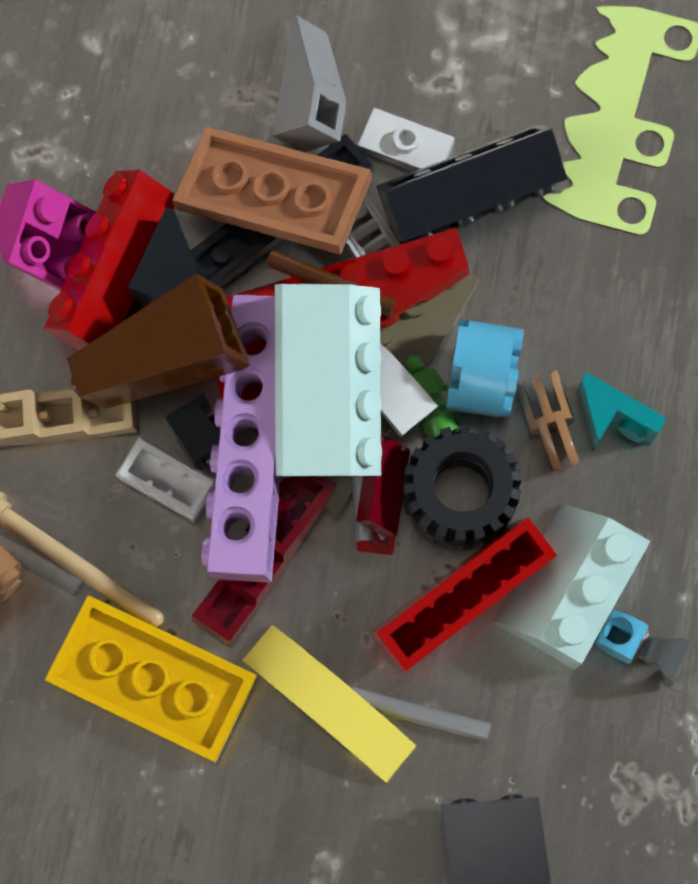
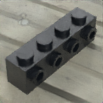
M538 124L384 182L376 187L391 231L401 242H410L433 235V230L446 225L453 229L470 224L474 221L473 215L488 209L490 213L507 210L515 205L514 199L530 194V197L549 194L556 189V183L567 180V175L553 128Z

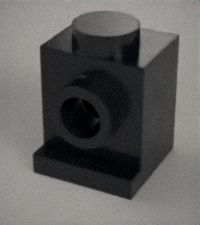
M204 393L168 414L164 419L193 467L200 471L205 468L211 471V449L213 445H219L221 427H216L215 414L210 417L207 416L212 413V410Z

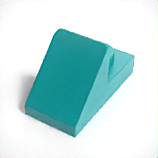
M587 372L576 391L593 451L611 422L619 426L618 431L626 438L637 443H642L644 440L652 444L667 419Z

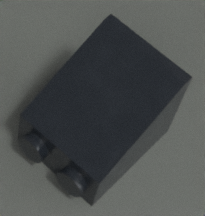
M512 794L504 796L499 800L481 802L471 798H462L453 801L451 804L441 805V829L446 884H551L539 797L526 798L522 795Z

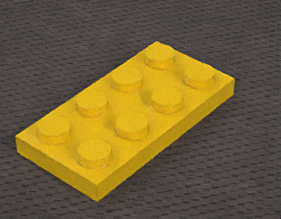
M88 595L45 681L217 763L255 684L257 675Z

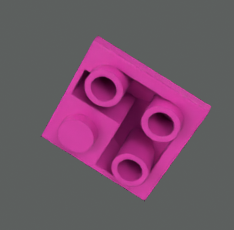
M36 179L6 185L0 203V251L3 262L61 291L67 278L68 264L78 254L86 236L85 227L90 218L96 214V211Z

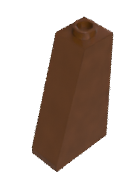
M198 274L193 275L67 358L72 374L71 385L75 393L81 399L106 409L237 372L250 366L223 289Z

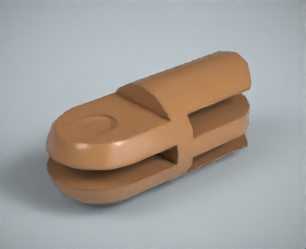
M555 369L550 371L549 375L561 411H552L540 375L531 378L544 416L536 419L523 381L517 383L516 391L531 435L541 436L552 468L562 471L563 468L551 433L559 431L571 467L578 463L579 458L568 426L575 419L558 370Z

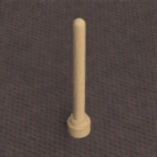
M0 491L1 526L136 618L154 627L162 624L163 614L161 611L12 511V504L7 502V495Z

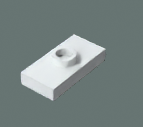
M373 108L358 143V148L364 154L414 172L448 159L454 146L455 137Z
M140 436L116 473V477L194 523L197 522L206 507L208 492L215 491L216 479Z

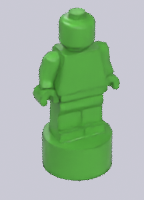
M414 354L407 356V360L404 361L406 370L412 374L413 378L438 406L423 418L424 423L421 427L425 436L428 437L432 434L436 438L440 435V429L450 427L452 432L458 431L460 429L458 419L454 411L446 409V403L441 395L443 390L447 391L449 389L448 385L443 382L435 369L427 368L422 370L424 364L419 355L414 356Z

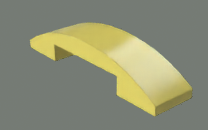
M271 625L243 658L242 661L315 721L385 783H387L416 747L408 737L374 707L274 625Z

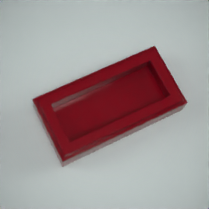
M381 433V476H363L356 522L384 537L397 536L403 501L404 474L406 465L409 462L410 449L388 435Z

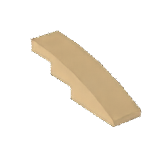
M73 388L38 394L31 389L0 394V447L93 439L139 432L136 400L106 409L81 399Z

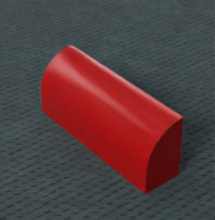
M529 517L515 521L502 533L492 538L490 542L455 566L369 633L401 671L406 672L558 555Z

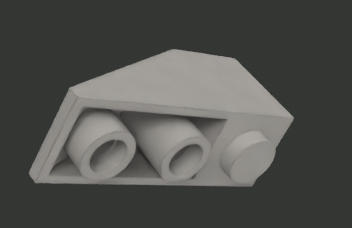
M294 15L291 18L273 136L303 152L340 142L346 98L327 32Z

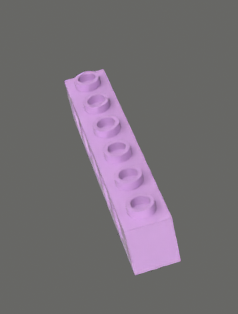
M233 295L232 310L230 311L244 349L246 350L247 345L257 339L265 340L267 344L261 353L257 355L247 354L250 366L237 372L219 376L220 382H225L224 398L217 399L215 405L216 427H221L219 445L212 446L210 457L211 472L216 473L215 491H209L206 499L207 519H212L211 536L205 537L203 540L201 559L202 565L208 566L207 572L215 579L272 583L281 476H276L275 296ZM260 384L263 386L261 394L256 399L251 401L241 399L242 391L248 385ZM249 428L259 430L258 438L252 445L247 447L237 445V438L242 431ZM242 474L254 475L255 481L249 491L245 493L233 492V483L238 476ZM243 519L250 521V531L245 538L237 541L229 539V529L234 522Z

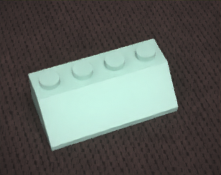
M351 284L275 285L276 476H381L382 401L380 364L382 356L380 351V288Z

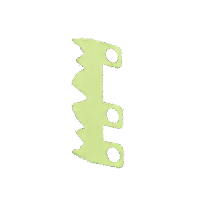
M600 6L596 7L600 14L610 19L615 33L596 41L595 45L609 56V59L591 65L575 82L580 90L597 102L600 110L594 113L570 116L565 119L564 127L568 140L581 156V159L563 162L565 172L573 185L564 189L561 193H549L543 196V198L578 219L641 235L650 229L656 207V199L650 193L616 185L623 158L655 167H661L667 163L674 139L672 129L634 117L651 54L655 53L683 61L692 60L696 56L698 49V23L640 7ZM673 26L685 27L692 35L691 45L682 51L672 50L666 45L664 40L666 31ZM650 130L660 134L664 141L663 150L656 156L641 154L636 147V139L640 133ZM629 197L639 199L646 208L645 217L636 224L626 223L618 215L619 203Z

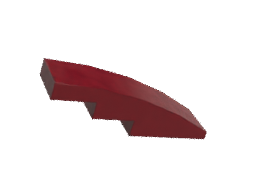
M286 476L280 483L272 583L218 580L192 614V622L231 647L291 561L335 491L337 484L325 476ZM250 524L245 530V537L250 531Z

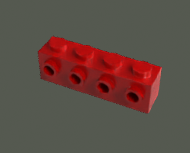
M140 169L114 172V175L104 185V197L96 214L90 218L85 227L86 236L78 254L68 264L67 278L62 289L49 306V317L43 328L45 331L80 350L125 320L133 302L128 286L165 208L174 210L175 206L172 200L175 193Z

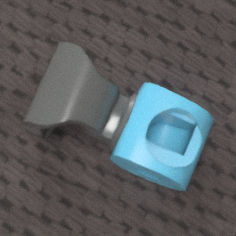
M618 610L611 611L594 643L604 653L624 663L631 664L637 657L648 664L654 662L662 674V683L670 688L675 683L692 648V644L683 638L663 639L657 636L654 638L649 636L647 624Z

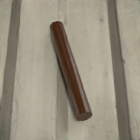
M276 250L270 252L266 262L267 267L308 284L358 285ZM380 294L381 314L391 318L396 309L397 301Z

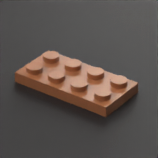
M206 127L172 201L176 210L341 255L372 181L370 169Z

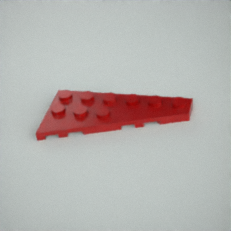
M457 228L320 268L360 286L380 288V294L396 300L397 306L392 317L389 318L382 314L380 316V328L384 326L385 329L399 321V315L419 302H428L470 274ZM290 277L234 295L275 296V285L308 283ZM233 295L226 297L230 310H232ZM257 339L250 342L246 347V354L257 355L265 349L267 341ZM216 377L221 399H223L225 382H220V378ZM260 384L248 385L242 391L241 399L245 401L256 399L261 394L263 386Z

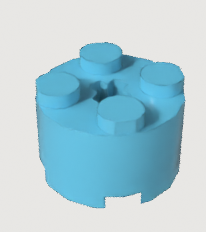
M460 319L449 384L447 410L499 418L501 416L510 417L519 370L517 369L518 357L521 354L524 329Z

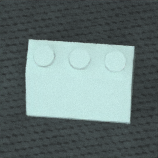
M561 504L543 536L558 556L512 590L494 624L576 670L583 663L648 547L650 540L609 517Z

